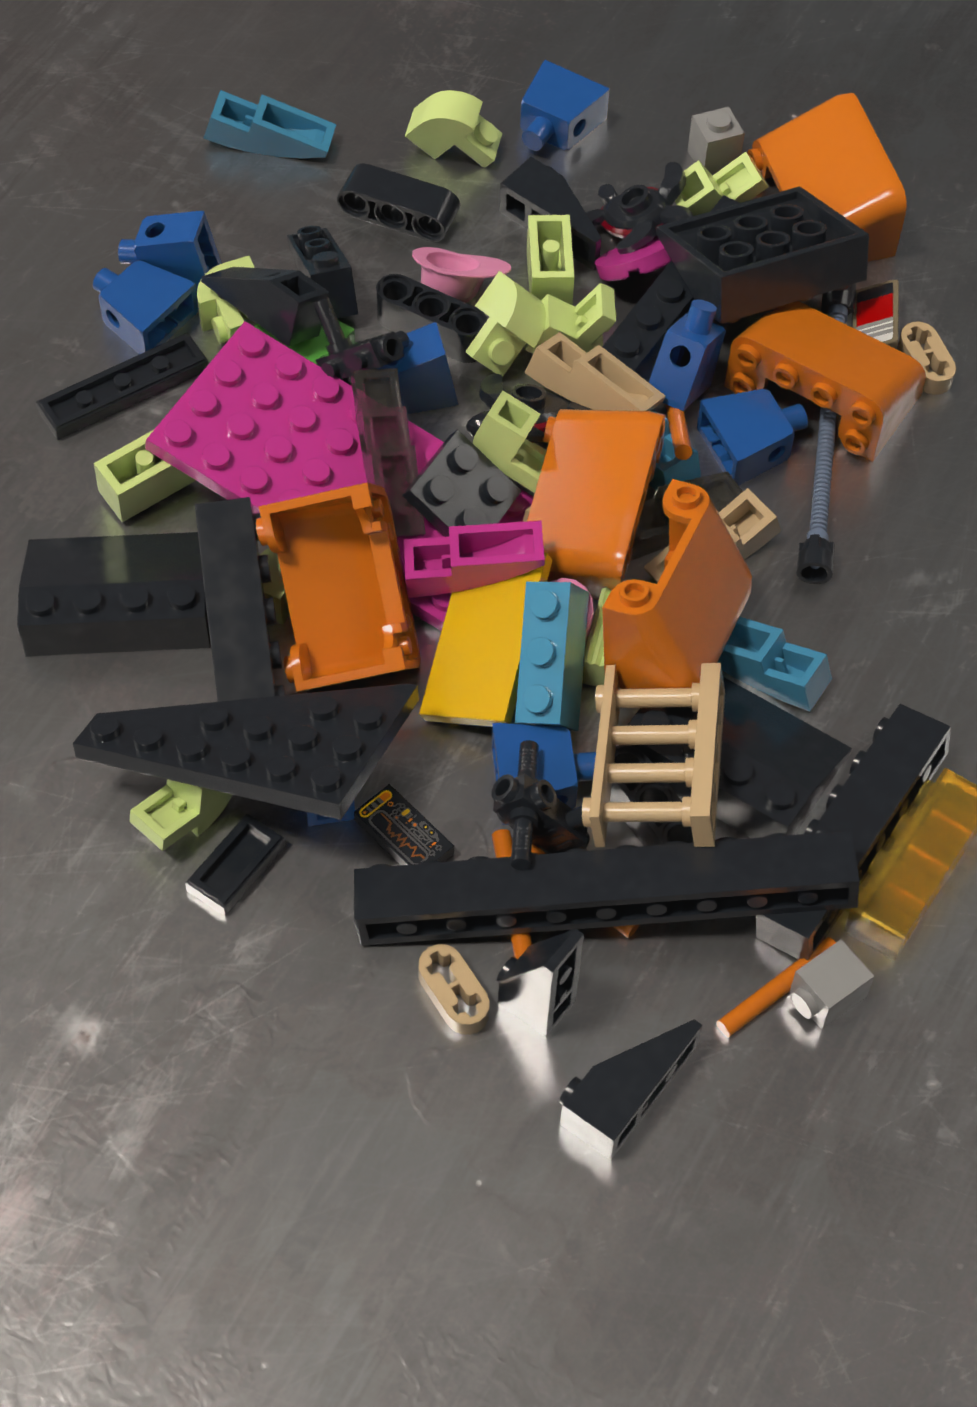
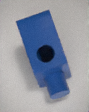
M545 60L521 102L520 128L523 131L522 140L524 144L535 151L540 150L546 142L562 150H570L606 120L610 88Z
M204 211L147 216L142 220L136 239H121L118 246V257L121 264L131 265L134 261H144L191 280L196 285V292L202 276L210 269L222 264Z
M141 260L134 261L120 275L108 268H103L96 274L93 280V289L100 293L99 303L104 323L138 354L166 343L199 312L194 282Z
M693 300L688 314H685L667 330L649 380L652 386L666 396L662 403L681 411L686 410L711 386L725 336V329L713 323L717 307L708 301Z
M437 322L406 333L409 337V345L403 349L404 356L397 361L377 368L376 371L365 373L366 378L363 379L369 397L373 399L385 395L388 408L399 415L459 405Z
M766 389L701 400L697 422L699 433L732 488L787 461L791 455L795 436L794 432L805 429L808 426L807 414L801 404L781 409L771 392Z
M492 723L491 749L495 780L497 781L506 774L516 778L518 775L520 743L526 740L535 741L539 745L537 779L539 781H548L553 786L558 799L572 809L576 807L578 782L593 781L596 752L573 753L570 730L566 727Z

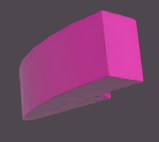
M542 520L449 527V537L404 539L405 580L408 598L469 590L510 579L544 566Z

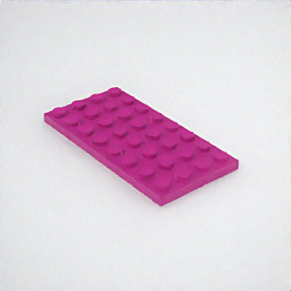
M246 321L243 322L146 439L145 449L225 499L250 497L254 513H260L258 506L368 482L382 486L387 493L391 506L404 575V539L445 537L402 496L444 442L338 377L327 376L320 366ZM520 489L522 492L498 523L523 522L525 511L531 507L534 496ZM452 593L409 598L412 614L442 631Z

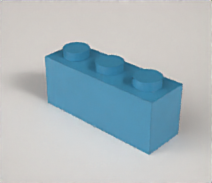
M526 582L515 723L566 727L570 731H579L589 592L571 582Z

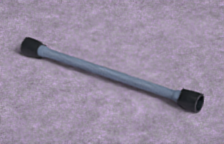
M856 284L850 285L845 290H833L823 293L821 312L845 324L848 315L854 313ZM822 407L820 409L810 530L807 533L805 542L799 543L796 572L800 580L809 584L828 582L832 578L835 544L834 542H829L827 523L837 413Z

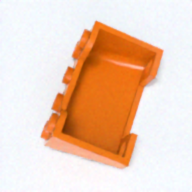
M800 301L779 306L774 311L766 312L733 340L724 387L736 394L766 389L768 381L771 380L780 387L789 389L813 401L818 406L841 415L838 436L844 448L852 454L860 455L873 462L921 397L926 373L923 366L913 357Z

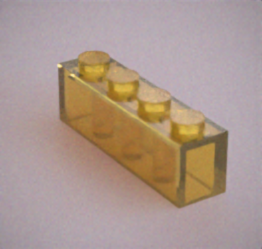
M944 768L935 783L929 779L925 781L914 800V804L918 806V809L912 817L907 814L901 817L891 835V839L896 842L890 851L887 852L881 848L876 854L867 871V874L872 876L865 888L859 885L858 908L843 909L849 913L843 931L893 961L897 959L977 835V785L947 768Z

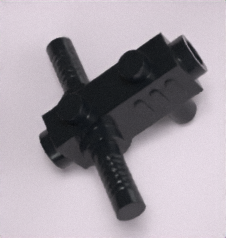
M329 297L313 303L329 345L325 346L328 354L316 359L317 365L321 367L327 376L338 377L369 396L363 383V379L366 378L364 373L381 368L403 357V349L409 345L408 335L404 331L396 333L392 331L352 344L350 337L345 338Z
M531 740L520 743L517 777L514 778L509 774L503 775L495 782L491 791V796L494 799L493 811L502 823H509V826L513 829L511 866L517 870L530 868L532 844L537 847L542 846L550 853H564L571 849H586L590 841V836L587 832L588 827L583 826L582 805L575 809L570 808L557 798L553 786L548 781H539L537 779L539 745Z

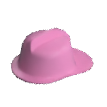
M433 247L417 248L412 253L413 259L421 265L422 284L465 303L477 295L485 278L495 277L498 271L505 275L511 272V265L509 263L492 257L459 254Z

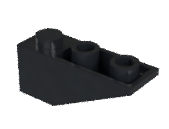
M306 226L300 228L297 234L287 235L297 270H300L329 291L328 297L337 319L358 315L352 267L328 229L321 228L320 226Z
M230 267L202 276L201 282L217 293L221 299L228 301L244 313L248 319L259 324L274 335L279 342L286 344L288 347L319 336L321 323L313 303L327 298L329 291L300 270Z

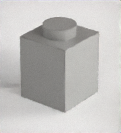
M729 106L692 115L688 152L694 163L699 160L712 175L742 154L745 133Z
M840 939L795 972L789 993L798 1012L807 1019L812 1018L823 1029L867 997L875 975L846 943Z

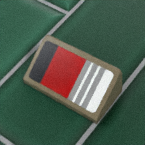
M888 280L856 290L854 313H852V328L897 349L899 280Z

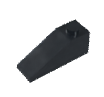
M530 157L500 183L499 212L527 230L528 215H570L573 258L595 271L597 269L595 261L600 257L602 238L563 175L556 172L552 167L546 166L535 158Z
M575 928L530 945L519 959L514 956L511 957L503 965L496 979L499 982L498 1004L547 1037L576 1001L584 934Z
M693 1019L592 1066L582 1080L574 1077L566 1086L559 1099V1103L562 1104L560 1125L611 1160L696 1049L703 1025Z

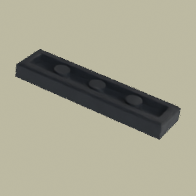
M187 332L36 401L37 409L56 439L59 440L200 375L209 362Z

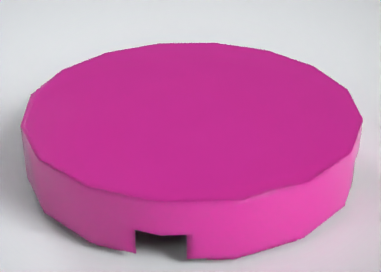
M655 236L646 245L632 253L620 254L617 248L612 249L601 255L595 261V265L600 279L604 281H620L630 277V272L639 271L640 274H647L664 267L671 261V258L658 236Z

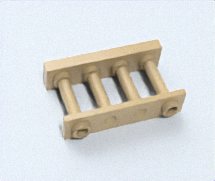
M702 663L700 683H692L691 688L620 689L616 665H606L604 685H597L595 693L596 711L601 714L591 797L583 798L582 803L583 826L591 827L595 847H605L608 822H682L683 827H691L694 847H714L725 704L721 663ZM692 707L693 712H698L697 720H689L688 725L618 726L620 708ZM689 744L690 749H695L694 758H686L685 763L614 764L616 745ZM686 782V787H692L691 797H683L682 802H610L612 783Z

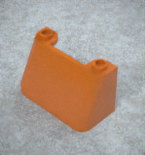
M854 93L836 95L753 142L752 149H749L747 153L755 162L764 180L773 177L779 192L800 186L869 234L868 262L896 256L907 209L905 190Z
M560 409L557 417L549 416L543 442L549 444L527 521L542 520L544 552H547L552 559L547 582L560 578L577 580L588 589L591 597L595 600H599L602 588L607 587L613 590L617 584L623 582L628 565H630L632 546L650 479L654 475L656 463H659L664 445V414L631 410Z
M672 479L664 493L662 507L664 514L669 518V552L664 559V571L658 583L655 584L636 579L623 581L613 588L602 607L604 669L606 670V665H616L620 689L691 688L692 683H700L701 664L718 662L750 597L752 589L750 569L710 496L702 487L695 484Z
M367 482L258 506L261 518L256 519L258 539L262 546L268 545L273 553L278 554L296 642L295 645L291 646L290 655L284 657V668L289 683H295L296 692L419 668L421 663L419 643L410 599L407 595L406 580L391 506L385 489L380 485Z

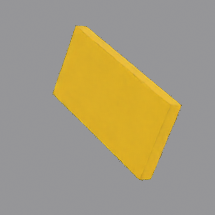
M544 552V566L494 584L452 592L419 715L425 721L491 727L492 723L511 724L517 702L526 582H547L552 564V559L547 552Z

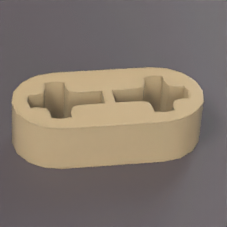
M917 321L906 324L901 330L897 350L913 357L923 366L926 373L923 392L932 395L947 392L952 386L956 365L939 334L931 325Z
M436 944L428 947L419 958V980L423 989L446 1024L453 1031L464 1035L479 1032L486 1026L489 1020L490 1000L486 991L455 948L446 944ZM438 962L442 967L450 965V984L446 982L441 973L432 974L433 963ZM460 994L468 1006L477 1004L475 1016L470 1017L466 1012L457 1014V995Z

